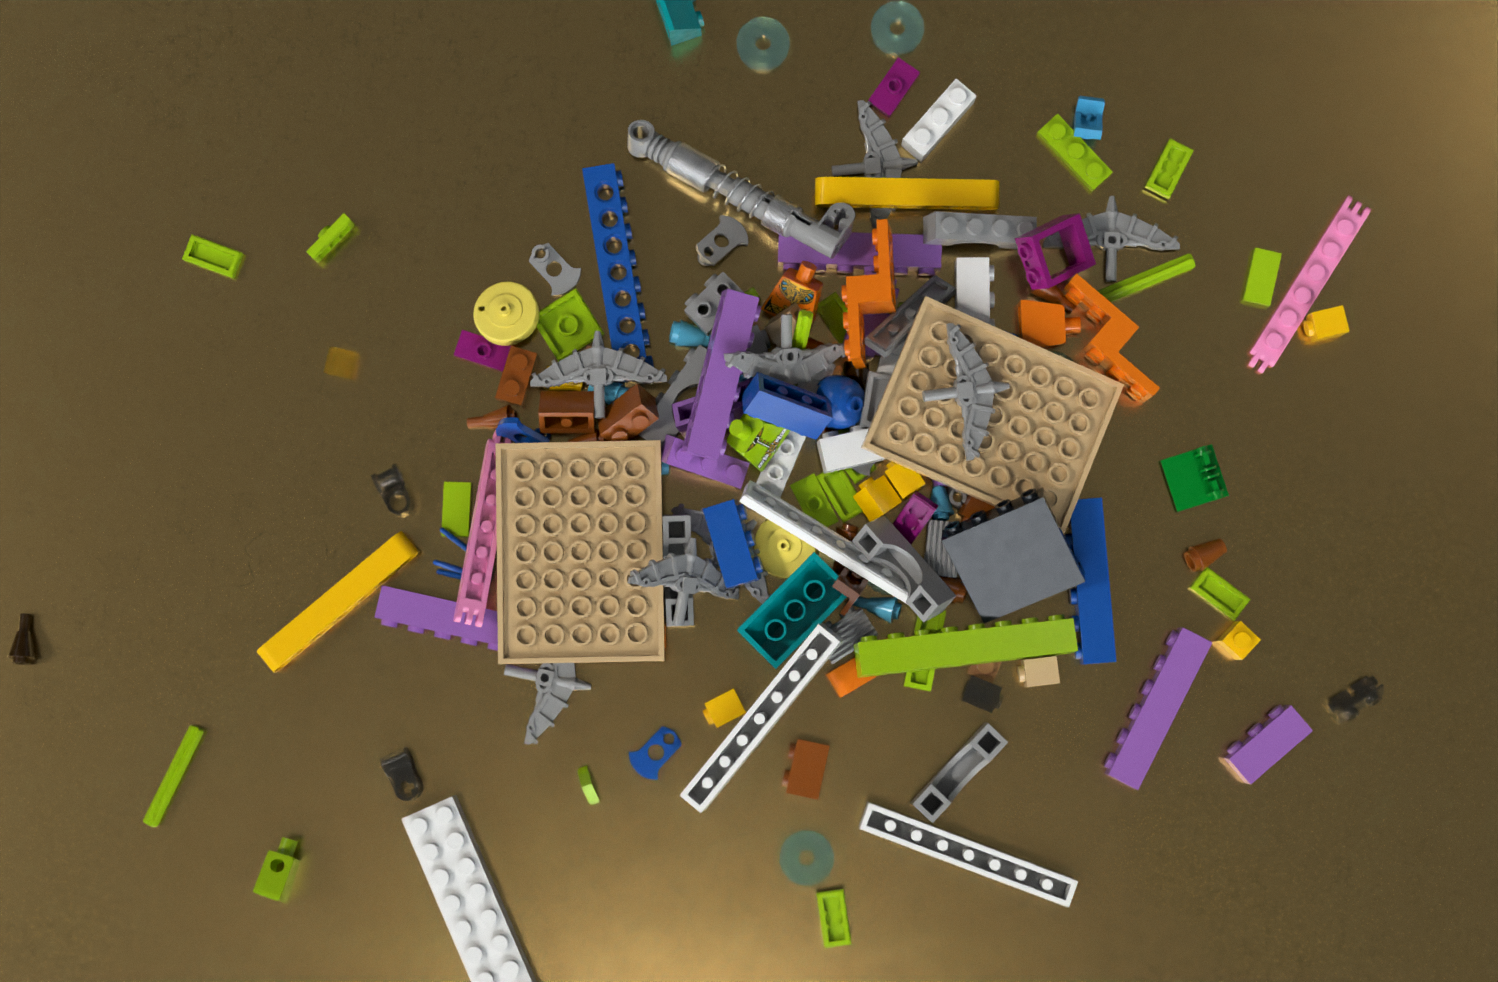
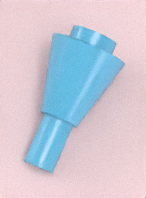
M944 486L933 487L930 500L937 504L938 508L931 517H933V520L947 521L950 519L949 516L954 514V510L946 488Z
M859 596L852 605L867 609V611L889 623H892L893 619H899L902 604L898 603V598L870 597L869 599Z

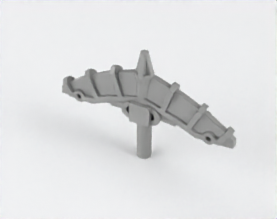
M864 100L857 101L860 129L864 134L866 150L863 163L831 166L832 176L864 173V177L901 178L902 170L918 165V160L900 157L895 146L898 141L897 139L892 140L884 126L886 123L885 119L880 120L869 107L872 104L870 101L866 103ZM870 208L872 229L877 228L876 220L887 219L890 212L895 211V209Z
M1109 196L1105 212L1094 216L1091 213H1087V218L1082 219L1090 246H1097L1099 249L1106 251V282L1117 281V251L1125 246H1144L1151 250L1160 251L1180 249V243L1177 241L1179 237L1176 235L1173 238L1157 228L1159 224L1155 223L1152 226L1137 219V214L1133 213L1131 217L1118 212L1115 196ZM1059 231L1052 236L1045 237L1046 240L1043 242V248H1064Z
M781 314V347H776L771 352H763V354H755L749 351L724 353V360L726 361L725 366L728 368L736 367L743 372V377L747 379L751 376L755 377L757 372L795 385L802 381L805 383L810 382L811 377L821 370L828 371L829 365L840 356L842 358L845 357L844 343H828L814 349L802 350L793 347L792 314Z
M953 323L946 324L947 344L955 360L957 378L954 381L953 387L922 391V398L924 402L954 398L961 407L962 417L964 418L962 446L964 447L966 461L973 460L974 457L979 458L980 453L977 451L984 436H989V432L986 429L991 414H995L996 410L992 408L994 394L1009 389L1010 385L1009 383L992 381L986 369L989 366L988 363H983L973 348L976 346L975 342L970 343L959 330L961 328L960 324L955 326Z
M595 331L592 348L577 352V349L572 350L573 355L559 362H556L555 359L552 360L553 365L538 375L536 373L532 374L533 379L530 381V386L550 388L564 383L585 382L587 385L594 387V418L602 419L605 418V386L612 384L614 381L624 382V380L648 384L667 382V375L664 374L665 369L662 368L659 371L646 363V358L643 356L637 359L623 353V348H619L616 351L604 347L601 332Z
M680 503L671 512L673 514L690 515L691 531L696 532L709 545V550L713 556L710 559L712 566L717 568L719 563L703 512L704 508L701 511L684 508V504ZM754 519L746 523L747 531H753L757 522ZM753 547V551H754L755 557H757V556H758L757 554L760 553V550H759V549H756V550H755L754 547ZM767 571L760 573L762 579L745 584L746 589L761 604L772 595L768 593L765 578L768 575Z
M690 538L684 554L675 555L674 553H669L667 558L660 561L650 560L648 566L639 571L632 570L627 582L642 587L663 585L664 587H670L673 591H677L678 597L673 625L684 626L689 594L695 595L698 592H709L713 596L739 600V587L726 588L721 571L719 572L712 566V561L709 558L703 560L697 556L696 538Z
M543 663L538 671L508 664L505 666L504 675L536 681V689L538 690L535 699L536 704L526 726L527 731L524 744L530 745L534 743L536 745L539 742L537 738L549 726L552 728L555 726L553 720L563 707L568 708L569 705L566 702L573 690L591 689V684L576 678L574 663Z

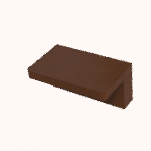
M845 566L832 587L848 597L840 611V614L843 616L855 603L868 583L867 579Z

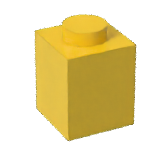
M1343 305L1312 312L1305 316L1306 321L1303 323L1307 337L1310 336L1311 342L1341 336L1350 331Z
M892 461L886 465L888 470L884 472V475L902 502L911 497L916 490L920 491L925 487L926 483L919 473Z
M885 475L876 480L873 477L868 478L858 485L861 490L853 496L870 522L883 516L902 502Z
M1234 621L1216 642L1235 660H1243L1261 639L1242 621Z
M734 688L704 703L706 709L702 711L708 724L714 723L716 728L746 713Z

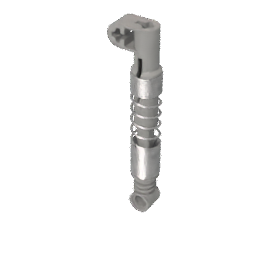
M636 120L628 127L627 149L633 156L648 157L656 163H660L663 166V170L703 193L710 188L714 189L713 198H716L719 193L726 196L725 205L733 204L737 207V212L741 209L749 213V218L754 216L762 220V226L786 238L792 237L833 259L852 233L855 211L849 204H833L822 219L818 221L805 214L803 208L787 200L785 197L775 196L773 191H763L761 184L752 185L748 177L741 179L737 171L734 170L726 175V166L724 164L720 165L719 161L684 142H674L661 134L659 135L649 121ZM721 166L724 167V173L720 171ZM735 173L736 179L731 178L729 175ZM839 224L838 231L834 230L835 225Z

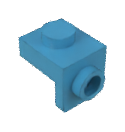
M1087 96L1078 97L1074 114L1075 137L1101 140L1103 131L1102 115L1105 106L1104 99Z

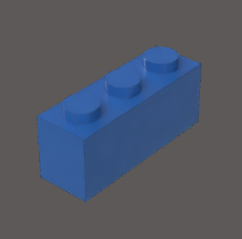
M757 372L742 394L744 414L817 440L833 418L829 398Z
M732 499L704 508L703 512L726 588L731 589L762 579L760 573L764 572L760 557H755L752 546H755L756 542L752 530L747 531L744 520L748 519L744 504H739L738 500Z

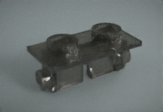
M1373 675L1370 677L1365 676L1350 686L1355 696L1351 697L1345 689L1329 700L1330 703L1326 706L1332 714L1337 712V724L1344 720L1350 722L1359 715V710L1367 705L1372 707L1382 700L1384 685L1381 684L1376 687L1379 684Z

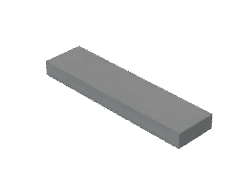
M932 276L899 306L896 312L889 315L865 337V345L886 358L906 340L923 297L927 296L945 304L955 295L956 288L938 276Z

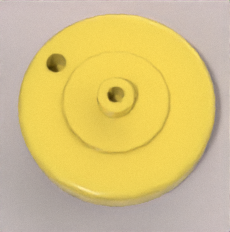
M512 281L499 282L485 289L478 297L473 312L475 325L481 335L489 342L501 346L515 345L527 339L537 327L540 315L538 303L532 292L524 285Z
M766 519L756 532V545L754 549L760 550V553L757 555L761 559L763 569L772 576L789 578L813 552L819 555L818 549L769 519Z

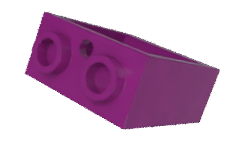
M1080 213L1062 215L1015 238L1018 254L1022 259L1031 290L1048 289L1076 275V273L1078 274L1096 265ZM1059 231L1070 266L1050 275L1039 240Z

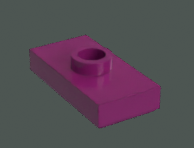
M898 57L868 101L872 103L871 106L890 118L920 75V72Z
M462 330L454 356L503 372L511 345H496L486 340L483 336Z
M916 490L893 522V525L912 544L934 514L938 505Z

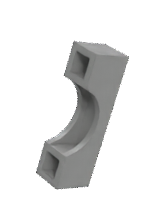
M935 211L923 217V244L949 246L962 243H987L997 245L999 248L1018 249L1015 238L1037 228V217Z
M699 345L696 350L694 348L689 350L683 360L686 364L681 372L676 370L670 377L668 384L671 386L665 394L660 392L656 397L659 419L639 433L638 436L643 440H661L662 448L666 434L678 437L680 432L675 425L672 404L676 403L680 395L686 390L698 387L707 352L706 348Z
M689 514L662 515L663 559L667 558L669 553H674L675 555L684 554L691 538V519ZM664 587V623L666 627L677 626L673 625L678 592L673 591L670 587ZM689 594L684 626H694L692 594Z
M885 515L866 523L852 540L869 561L883 563L891 567L902 577L908 589L906 603L923 622L941 614L956 597L954 592Z
M985 722L910 803L929 821L934 823L953 802L962 788L985 765L990 763L1008 741L989 723Z

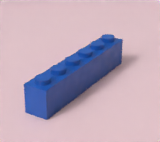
M1102 497L1078 499L1068 523V534L1064 535L1077 563L1080 562L1085 571V582L1069 588L1070 604H1075L1076 614L1071 618H1074L1075 632H1077L1078 651L1074 652L1075 659L1080 660V664L1117 662Z

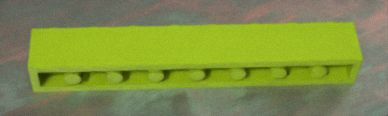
M1064 614L1048 616V621L1038 622V617L1022 619V624L1012 625L1011 620L995 622V627L985 628L984 623L968 625V630L958 631V627L954 626L941 628L942 633L931 634V629L914 631L915 636L904 637V632L888 634V639L877 640L876 635L860 637L861 642L853 645L857 677L1071 654L1078 651L1074 618L1065 619Z

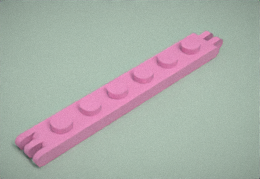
M1350 195L1346 197L1251 348L1249 353L1253 357L1248 365L1253 368L1258 360L1263 361L1257 370L1258 372L1263 373L1268 365L1273 367L1371 212L1372 209L1366 207L1361 215L1357 212L1362 206V203L1359 201L1350 209L1348 206L1353 200V197Z
M496 430L494 431L493 439H488L485 447L453 621L460 622L464 612V624L471 625L473 615H476V627H481L483 624L497 549L496 443H511V440L506 437L503 438V442H500L501 436H497Z

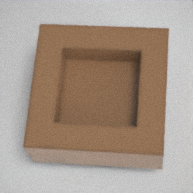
M1001 662L970 665L967 674L993 684Z

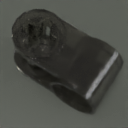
M397 463L392 464V468L378 475L376 473L371 475L379 494L391 513L398 517H406L413 512L415 503ZM405 497L407 501L405 508L400 511L396 510L394 507L396 499Z
M406 746L380 758L381 766L399 799L412 801L421 797L424 785L416 769L414 759ZM407 783L414 784L415 788L411 790V793L404 792Z

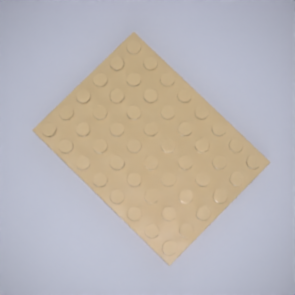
M925 296L920 304L861 448L992 506H996L1003 500L1009 499L1012 501L1019 498L1023 492L1034 488L1038 490L1043 487L1045 498L1064 534L1124 384ZM953 323L955 326L960 324L961 328L959 330L970 343L975 342L976 346L973 348L983 363H988L989 366L986 369L992 381L1009 383L1010 385L1009 389L994 394L992 408L996 410L995 414H991L986 429L989 432V436H984L977 451L980 453L979 458L974 457L973 460L966 461L964 447L962 446L964 418L962 417L961 407L954 398L924 402L922 398V391L953 387L954 381L957 378L955 360L947 344L946 324Z
M661 440L496 443L498 664L665 661L664 586L642 587L627 583L632 570L639 571L648 566L649 561L652 559L656 562L663 559Z

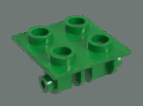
M1212 444L1160 460L1177 512L1229 496Z

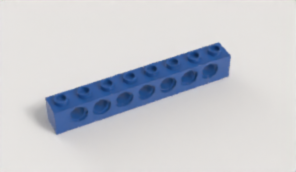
M614 163L582 168L611 347L616 351L619 348H623V353L629 347H637L640 350L637 359L643 356L646 358L645 362L654 367L652 355L647 356L645 348L646 345H650L648 329L642 330L641 319L646 318L643 302L638 303L636 294L641 292L639 276L633 275L632 266L637 265L635 250H629L628 240L633 239L630 223H625L623 213H628L626 196L620 197L619 187L624 186L621 170L616 171ZM611 189L613 196L609 200L599 198L601 190ZM608 215H615L618 218L617 223L612 227L603 224L604 218ZM611 242H620L622 249L618 253L609 252L607 247ZM618 267H622L627 271L626 276L621 280H616L612 277L613 270ZM628 294L631 297L630 303L627 306H619L616 303L619 295ZM626 320H631L635 323V329L631 333H624L620 330L621 324ZM624 380V382H621V381H617V382H618V383H630V382H635V381Z

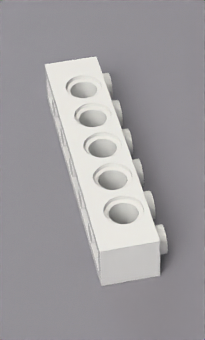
M830 364L828 371L821 370L811 377L810 382L805 383L802 381L798 383L797 387L817 393V389L820 386L817 385L819 381L833 375L836 365ZM790 431L764 470L760 473L756 484L781 498L806 436Z

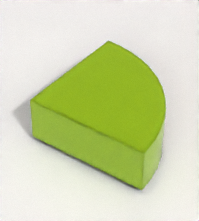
M587 765L578 768L577 772L581 788L588 803L591 805L599 803L600 800Z

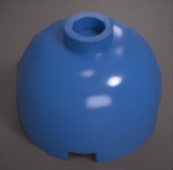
M830 375L820 380L817 384L820 386L816 394L829 398L832 407L833 418L826 428L833 430L847 429L860 421L865 393L859 383L843 375Z

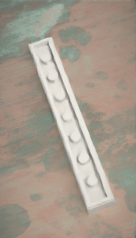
M750 480L747 483L739 502L906 603L908 589L902 577L895 570L883 563L869 561L851 541Z

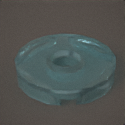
M892 1L882 5L874 14L871 22V35L875 45L884 53L893 56L913 51L920 44L924 33V20L920 12L911 4L903 1ZM894 22H900L904 25L905 31L900 35H895L891 32L890 25Z
M755 17L751 19L750 22H747L739 30L736 39L737 53L742 62L749 68L757 71H770L780 66L787 58L790 49L787 31L780 22L770 17ZM765 37L770 40L771 45L767 50H760L756 47L755 43L759 38Z
M801 830L791 834L784 841L780 849L779 862L783 873L790 881L799 885H813L823 881L829 875L834 863V853L830 843L823 835L813 830ZM810 850L813 852L815 857L811 865L806 866L799 862L798 857L802 851Z

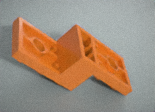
M888 219L876 220L877 228L872 229L873 245H875V250L878 252V255L873 256L874 272L876 274L846 276V285H842V300L845 302L848 312H843V325L847 335H849V339L844 340L845 356H848V361H852L855 369L866 368L864 315L896 312L893 236Z
M1076 273L1063 289L1066 293L1065 297L1075 306L1081 305L1087 311L1085 313L1086 316L1094 323L1098 324L1100 322L1103 324L1101 329L1083 348L1086 352L1085 357L1096 366L1100 364L1104 367L1109 378L1124 384L1128 388L1126 392L1136 401L1140 399L1143 402L1147 401L1156 394L1160 387L1119 353V350L1138 330L1139 326Z

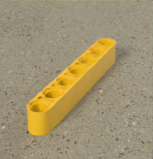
M815 178V206L831 207L835 203H846L852 208L1000 209V181L984 179Z
M403 531L398 532L264 643L256 652L273 673H276L408 564L420 551Z

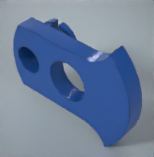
M516 417L501 419L496 428L497 436L506 437L515 443L550 442L549 439L551 438V433H546L544 436V433H540V428L532 430L522 424L519 418Z
M662 726L640 750L635 752L629 751L631 765L641 776L651 780H659V769L682 746L679 736L673 730ZM668 733L674 736V742L671 744L664 741V736ZM655 744L662 746L664 756L660 760L651 759L648 755L650 746Z

